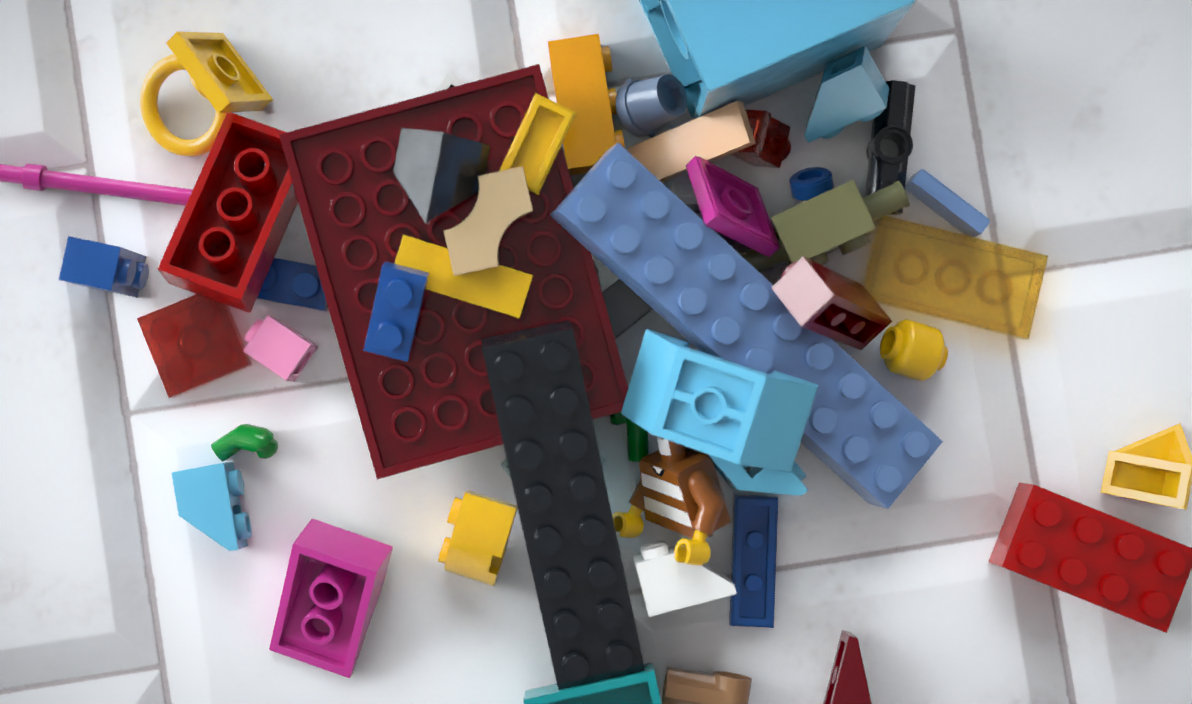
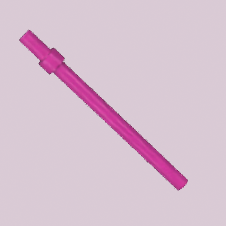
M27 163L24 167L0 164V181L22 184L24 189L44 191L47 187L186 206L193 190L49 171L46 166Z

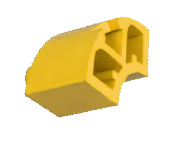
M469 490L464 493L463 499L455 497L447 523L455 525L451 538L445 537L438 558V562L445 564L444 570L495 586L518 510L517 505Z

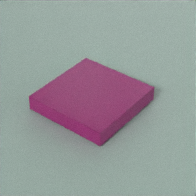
M694 156L686 165V169L705 226L770 257L779 249V243L759 189L711 162Z

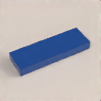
M734 495L731 582L735 585L737 594L730 596V626L774 628L778 497Z

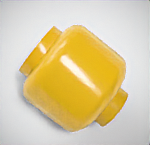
M909 319L902 320L895 326L889 327L880 342V356L884 359L886 368L894 374L918 381L931 378L936 371H940L945 366L948 358V349L945 346L941 331L932 326Z

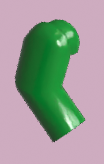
M621 412L611 414L610 420L613 425L626 424L628 460L640 462L643 457L649 455L648 432L623 416Z
M242 424L212 443L211 448L222 462L242 449L256 452L259 458L267 459L277 452L278 442L273 438V433L267 428Z

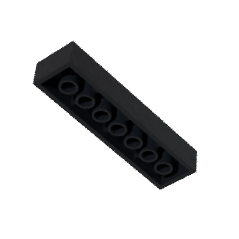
M570 320L482 338V351L558 690L645 671L574 331Z

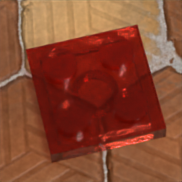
M195 294L137 318L169 398L178 397L253 366L249 355L243 352L245 348L230 308L226 304Z

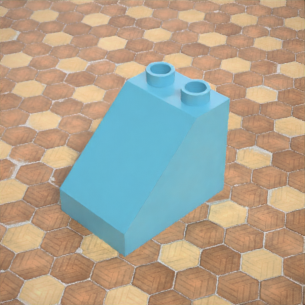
M639 0L672 76H675L685 88L687 109L692 120L735 101L743 102L744 106L820 74L824 72L827 63L863 46H866L869 52L881 47L916 0Z

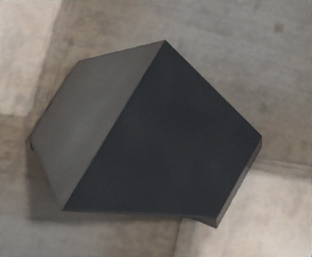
M401 128L393 173L424 222L427 223L479 192L478 176L485 175L491 146L444 132Z

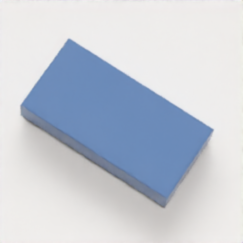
M924 169L916 172L905 184V190L970 239L982 234L990 223L986 216Z

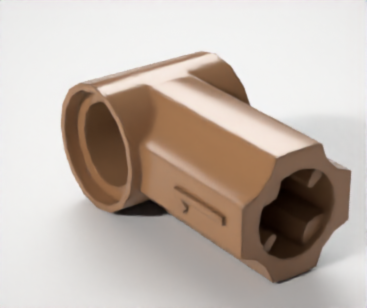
M667 667L662 704H748L752 678L732 672L714 671L713 674Z

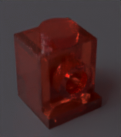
M746 110L750 126L754 129L753 136L756 144L731 155L753 166L780 168L782 161L787 158L791 151V143L788 139L791 127L771 117L772 113L768 111Z

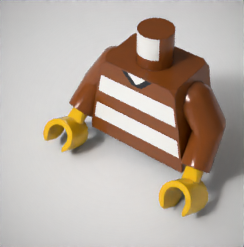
M656 436L659 450L643 457L639 462L640 481L628 501L632 504L629 511H618L612 514L615 530L620 532V537L635 538L643 532L644 525L640 515L644 511L647 521L691 538L680 539L677 542L674 550V557L677 562L701 566L707 563L711 556L710 546L706 542L707 537H712L714 531L731 523L713 461L707 454Z

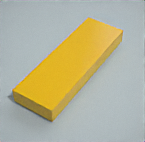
M407 235L402 237L394 263L429 272L427 290L517 318L521 316L533 277L531 274L502 265L454 276L448 248Z

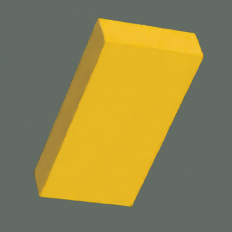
M535 93L499 171L523 166L528 191L539 195L577 112Z

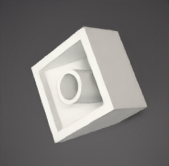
M665 541L641 546V554L633 556L649 617L737 594L735 585L729 578L707 564L697 566L677 562L674 557L675 546L667 547Z

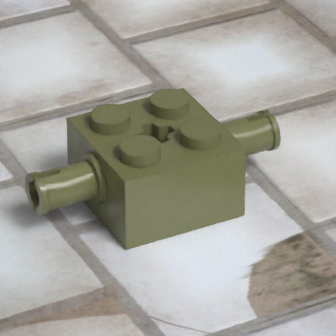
M853 179L772 216L770 221L779 243V249L770 257L753 249L739 254L759 273L782 263L788 266L799 261L803 256L820 265H824L829 261L826 254L840 249L844 256L867 245L870 242L868 235L876 229L874 221L899 209L909 207L910 202L899 180L884 189L863 197Z

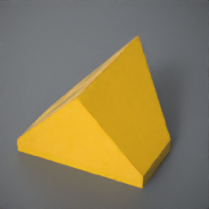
M1181 423L1116 451H1109L1101 493L1164 507L1187 510L1192 486V455Z

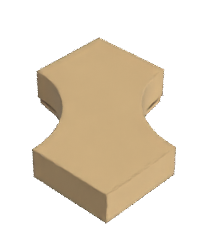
M523 166L478 176L479 195L474 209L462 223L444 231L454 276L499 266V245L505 231L515 220L533 212Z

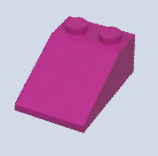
M312 518L292 545L269 650L350 678L384 584L393 546Z

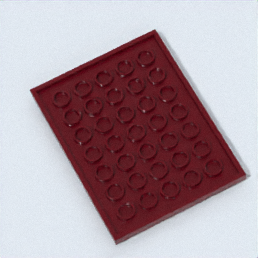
M539 64L279 135L377 479L503 445L482 351V338L570 320L574 331L592 420L622 411L628 385L592 254L550 216L573 190L562 146L539 195L528 191L533 212L515 220L505 231L499 245V265L533 275L520 318L426 289L411 355L407 362L363 351L382 265L385 261L395 263L403 235L447 248L444 231L456 227L470 215L479 195V192L425 223L393 173L401 128L444 132L490 145L485 175L499 172L535 93L549 99Z

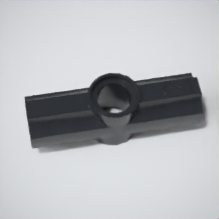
M885 81L889 87L887 108L873 119L871 140L866 149L869 161L865 196L884 189L898 180L905 190L908 157L913 149L911 125L916 85L905 81ZM882 139H890L896 143L899 151L897 158H890L882 153L880 149ZM903 208L889 215H901Z

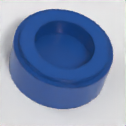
M811 167L800 170L789 179L792 197L797 200L807 201L834 188L832 172L823 167Z

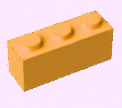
M599 34L548 41L556 103L577 112L563 142L564 155L570 176L587 173L601 156L615 144L619 143L625 148L622 130L614 131L612 114H617L616 88H607L605 76L606 72L613 71L609 46L601 47Z

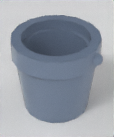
M670 74L646 80H632L629 78L626 80V84L618 90L616 96V111L619 120L628 132L638 137H654L655 132L663 125L681 116L687 107L685 88L675 76Z

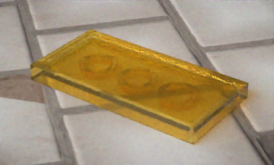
M885 216L878 219L862 285L879 304L1025 340L1029 339L1048 256Z

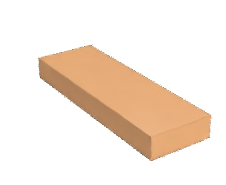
M735 101L631 146L626 150L663 183L687 173L686 165L694 156L713 162L752 146L756 142L743 102Z

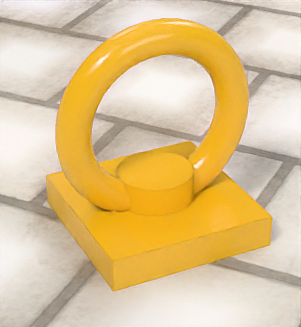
M177 31L166 42L173 54L158 61L150 69L143 82L140 107L148 132L161 147L176 155L194 157L210 152L227 113L262 111L273 101V98L224 33ZM186 70L195 89L208 99L216 109L211 127L204 135L196 139L188 140L175 136L166 128L159 115L158 95L160 88L166 78L176 71Z

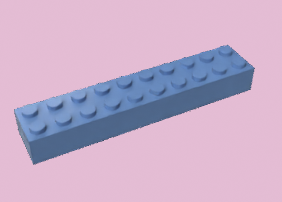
M619 143L609 148L551 213L550 216L700 352L767 374L778 371L819 385L801 443L868 504L889 509L943 442L831 338L801 327L771 289L773 285L713 229L705 226L704 221Z

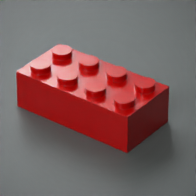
M235 113L226 114L157 268L169 284L251 313L298 204L279 136L287 132Z
M1019 482L988 562L1167 633L1192 569V548L1037 485Z

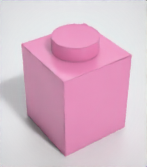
M267 315L264 321L258 319L247 332L245 340L249 343L243 352L284 380L294 382L318 346L279 319Z

